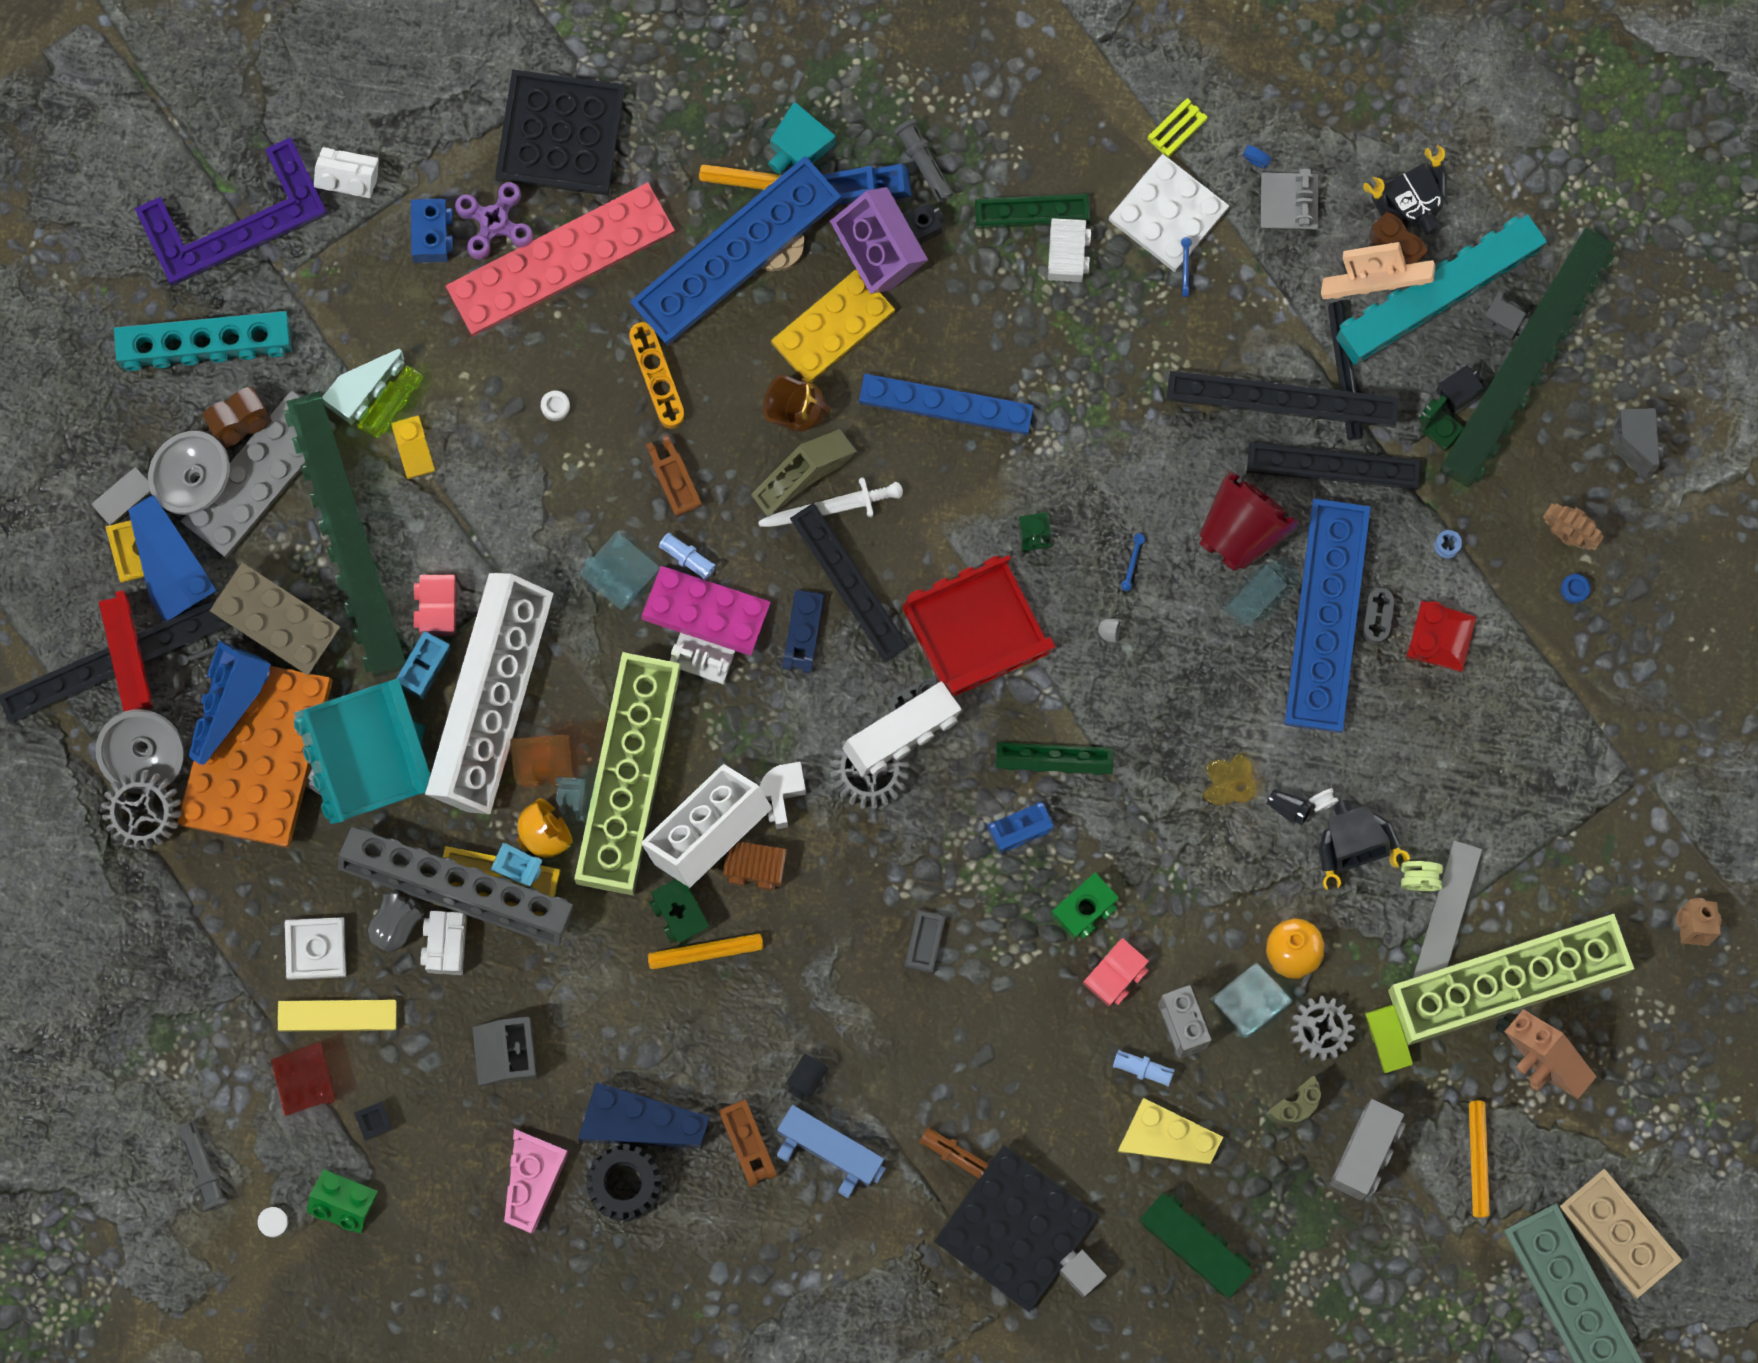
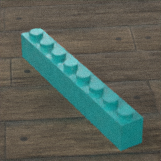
M1527 214L1521 219L1518 216L1510 219L1503 225V230L1498 233L1494 230L1480 239L1481 243L1474 248L1468 245L1457 253L1458 257L1451 262L1448 259L1440 262L1435 266L1433 282L1424 285H1412L1404 291L1398 288L1386 297L1388 299L1381 305L1376 302L1363 311L1364 315L1355 320L1354 317H1351L1339 326L1341 329L1336 339L1353 364L1356 366L1541 252L1547 241L1530 216Z

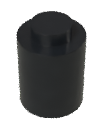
M804 1053L785 1083L790 1087L787 1092L803 1101L804 1097L811 1099L829 1068L817 1059Z

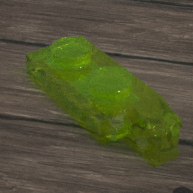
M406 366L395 382L390 381L386 389L360 421L358 428L363 433L378 438L389 428L392 418L405 406L406 399L413 390L418 389L424 377L413 367Z

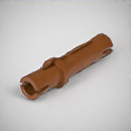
M929 1126L918 1142L941 1155L940 1159L944 1161L948 1159L977 1178L980 1177L988 1166V1163L958 1146L956 1140H948L930 1129Z

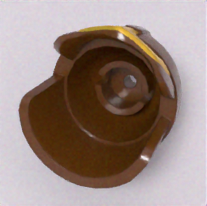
M779 375L772 381L763 402V414L767 421L796 432H804L817 427L824 418L830 417L831 412L820 388L803 378L800 382L786 375Z

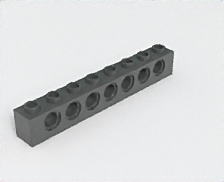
M351 827L339 853L338 870L557 947H559L571 919L573 904L568 903L561 897H551L540 893L535 888L513 884L507 878H496L485 874L478 868H468L459 865L450 858H439L429 854L424 849H414L402 845L398 840L379 837L367 829ZM375 853L379 856L373 858L369 857L368 854ZM397 863H404V864H406L407 866H405V867H398V866H396L395 864H397ZM432 873L434 876L426 877L423 874ZM457 882L462 884V886L455 887L451 883ZM480 892H486V893H488V894H490V895H489V896H480L478 893H480ZM515 902L517 905L509 906L506 903ZM540 911L543 912L545 915L537 916L534 914V912Z

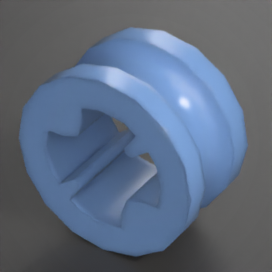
M1452 530L1441 532L1434 543L1436 553L1443 558L1456 556L1462 546L1461 537ZM1443 538H1448V541L1451 538L1455 542L1452 546L1453 550L1449 551V547L1445 550L1442 547L1444 543Z

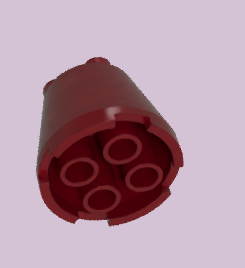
M1229 471L1221 482L1199 533V536L1202 538L1199 544L1210 553H1216L1217 551L1224 557L1222 562L1233 571L1240 568L1245 570L1291 534L1299 522L1293 517H1288V519L1284 517L1286 511L1283 507L1253 484L1247 481L1238 482L1237 480L1240 476L1233 471Z

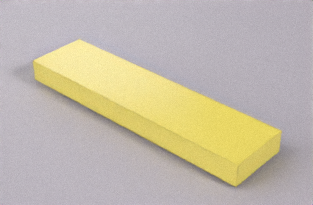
M396 1000L278 1001L279 1032L397 1030Z

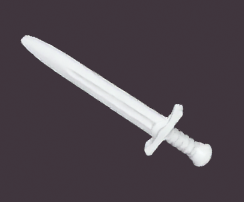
M862 477L859 479L861 491L816 502L815 505L823 516L866 506L867 516L872 518V501L875 502L876 500L879 501L888 497L899 499L903 494V489L900 483L894 482L886 488L883 487L882 489L879 488L869 492L867 491L865 479ZM809 505L773 514L758 522L759 526L773 527L791 524L790 517Z

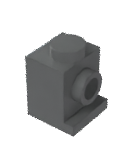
M1498 292L1481 324L1511 340L1515 332L1522 333L1529 319L1524 317L1526 313L1521 311L1522 308L1512 301L1505 302L1501 300L1503 294Z

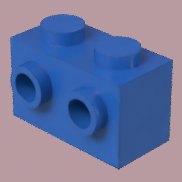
M445 199L411 200V255L414 263L448 262V253H453V236L448 235V225H453L452 208H447Z

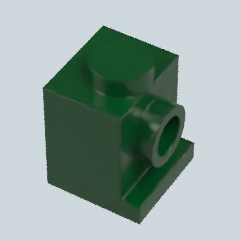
M1047 512L1018 517L1017 525L1022 552L1051 547V530Z

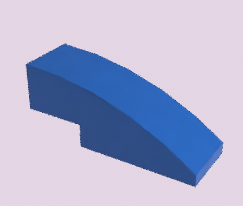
M903 164L881 168L867 166L823 175L842 197L843 200L839 204H851L867 190L886 187L893 199L911 197L909 169Z

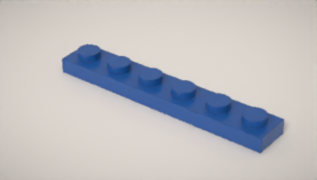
M864 374L859 404L1023 435H1028L1034 406L870 374Z

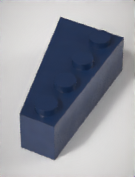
M596 1082L578 1140L580 1143L701 1149L710 1118L706 1115Z

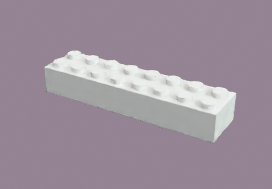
M489 573L425 795L466 812L491 814L554 593L513 574Z

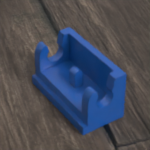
M1038 802L1035 805L987 824V828L1000 855L1053 832L1054 825L1043 802Z

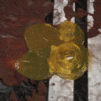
M1238 753L1234 756L1231 763L1224 760L1209 762L1207 764V773L1213 784L1204 791L1203 797L1210 803L1220 806L1227 805L1232 801L1246 803L1252 800L1256 795L1257 786L1251 777L1253 767L1249 759ZM1246 784L1247 787L1244 791H1237L1238 785Z

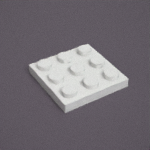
M1162 154L1110 215L1109 221L1172 271L1176 272L1183 264L1184 247L1181 245V240L1184 237L1191 238L1190 255L1225 214L1229 205Z

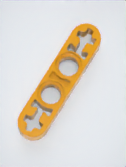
M636 323L630 329V342L657 416L664 427L669 429L677 428L684 421V410L656 333L648 323ZM643 330L645 334L650 333L647 336L649 349L644 350L641 339L635 340L638 337V331ZM650 355L657 356L660 359L658 368L652 370L646 368L644 365L646 357ZM661 381L668 383L670 386L669 392L663 396L657 395L653 390L654 385ZM671 400L670 405L673 412H679L676 414V420L671 421L669 417H663L667 415V409L663 402Z

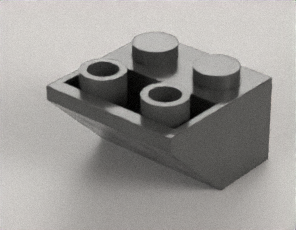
M1656 408L1621 409L1612 423L1614 452L1644 479L1651 478L1655 470L1658 469L1659 463L1663 462V447L1658 445L1657 435L1661 434V418L1656 417Z
M530 1017L503 1019L472 1027L478 1086L537 1080Z

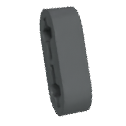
M1385 588L1373 590L1367 600L1363 635L1372 644L1384 642L1391 628L1394 597ZM1379 595L1384 596V601L1388 602V604L1383 606L1381 613H1377L1378 605L1373 602V600H1377ZM1376 619H1380L1379 627L1384 630L1378 637L1373 636V631L1369 630V628L1374 626Z

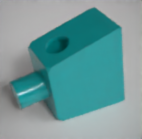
M794 102L771 137L770 147L776 154L768 162V165L777 174H781L789 164L795 165L804 156L813 164L836 145V136Z

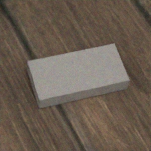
M134 467L91 505L109 526L114 525L129 513L128 509L142 502L151 494L148 480Z

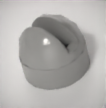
M1105 619L1098 627L1102 639L1116 643L1120 633L1121 621L1117 619Z

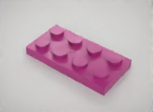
M661 566L641 620L752 656L768 613L770 602Z

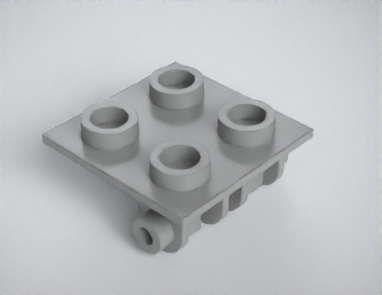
M1300 169L1299 174L1261 173V228L1318 230V174H1311L1310 169Z

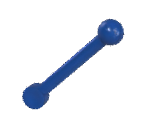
M1184 237L1181 240V245L1184 247L1182 297H1188L1189 247L1192 245V240L1189 237Z
M1140 533L1136 534L1133 539L1135 544L1126 579L1121 583L1124 591L1132 589L1131 579L1140 546L1145 542L1144 535Z

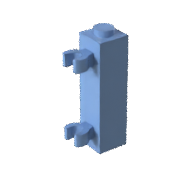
M794 1105L790 1107L777 1129V1133L786 1138L777 1153V1157L788 1162L798 1145L847 1174L838 1190V1193L846 1198L850 1197L858 1181L869 1187L872 1181L878 1183L886 1170L882 1166L884 1158Z

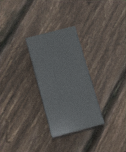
M917 909L904 968L933 974L945 923V915Z

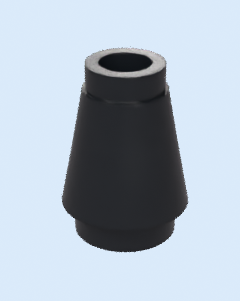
M1276 789L1271 792L1266 803L1293 825L1297 823L1302 826L1312 809V805L1307 803V799Z

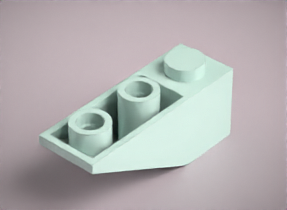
M400 349L394 350L340 375L322 397L324 405L351 425L356 419L360 421L368 412V404L374 397L376 399L379 398L387 387L385 383L390 376H396L403 368V360L405 359L403 352Z

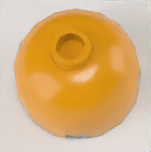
M537 799L521 812L517 824L519 834L517 841L525 852L530 851L536 856L551 858L571 847L570 844L573 843V839L563 818L560 817L558 820L551 813L555 808L545 799Z
M1292 918L1282 921L1273 928L1267 939L1266 955L1277 973L1287 978L1299 979L1319 968L1324 958L1325 944L1322 934L1314 924L1304 919Z

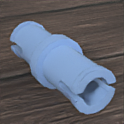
M670 532L661 540L660 549L676 558L680 566H687L704 580H707L715 570L716 565L698 554L695 547L692 545L688 547Z
M1120 1049L1113 1064L1114 1068L1138 1075V1079L1143 1080L1147 1078L1164 1084L1167 1087L1170 1085L1175 1070L1151 1062L1149 1057L1144 1056L1143 1059L1123 1052Z

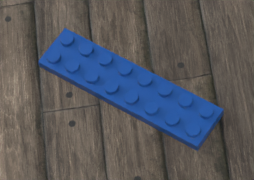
M804 156L633 298L630 303L668 346L843 199L811 161Z
M1320 499L1312 500L1284 721L1285 726L1336 733L1343 732L1371 506Z

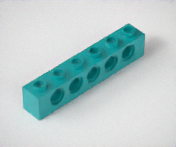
M286 311L114 328L116 362L120 368H124L126 371H137L142 369V366L153 365L154 368L170 367L171 363L181 362L182 365L192 366L199 364V361L202 360L222 363L228 361V358L239 357L241 360H252L256 358V355L268 354L269 357H282L285 355V352H292L290 323ZM259 332H266L268 334L263 342H255L253 338ZM229 335L239 336L238 342L234 345L225 344V339ZM207 337L210 339L208 346L204 348L196 346L200 338ZM173 340L182 342L177 350L171 351L167 349L168 344ZM144 343L153 344L151 351L148 353H140L139 348Z

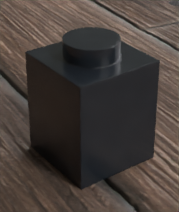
M1468 365L1440 382L1436 392L1440 398L1442 395L1447 398L1445 404L1453 414L1481 394L1484 388L1482 386L1483 380L1476 370L1471 371Z

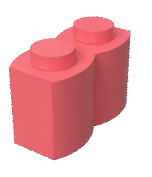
M420 575V582L414 583V599L420 602L419 611H414V628H419L420 635L426 631L433 636H456L455 575Z
M1122 938L1085 979L1083 985L1107 1006L1110 1007L1113 1002L1119 1005L1129 994V991L1125 988L1133 980L1138 983L1149 971L1145 967L1149 961Z

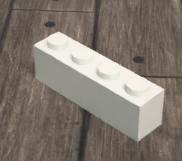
M941 681L849 738L842 749L862 777L870 772L872 775H875L887 766L886 762L890 759L895 758L897 761L911 751L909 748L914 744L918 743L921 746L934 737L933 733L938 729L942 728L945 731L958 722L956 718L962 709Z

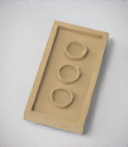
M1605 1169L1600 1171L1559 1206L1561 1212L1635 1299L1639 1298L1682 1261Z

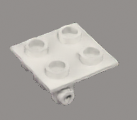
M680 633L677 643L673 646L670 662L680 663V669L724 684L735 651Z

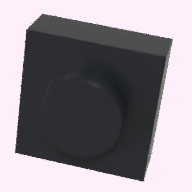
M382 1101L354 1112L365 1141L393 1130Z

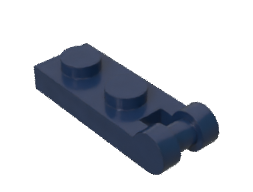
M795 590L782 669L791 670V668L803 669L802 672L811 673L824 594ZM794 650L806 651L805 657H794Z

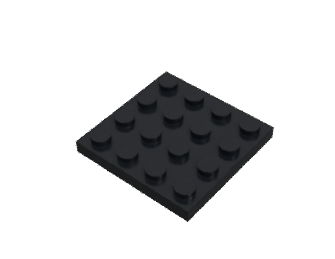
M512 69L495 174L496 181L609 196L625 84Z
M1002 1145L933 1242L1017 1305L1030 1312L1063 1267L1060 1262L1075 1250L1098 1218V1215L1005 1145Z

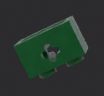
M674 879L651 892L653 900L649 904L656 917L662 915L667 926L663 927V930L670 943L676 941L680 948L710 931L709 924L691 891L685 884ZM676 906L679 910L685 909L683 911V918L680 920L677 916L671 917L673 915V908Z

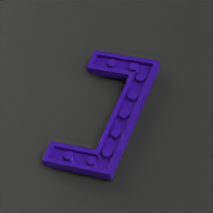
M291 137L265 149L288 199L192 243L183 245L161 196L134 208L171 286L327 215Z

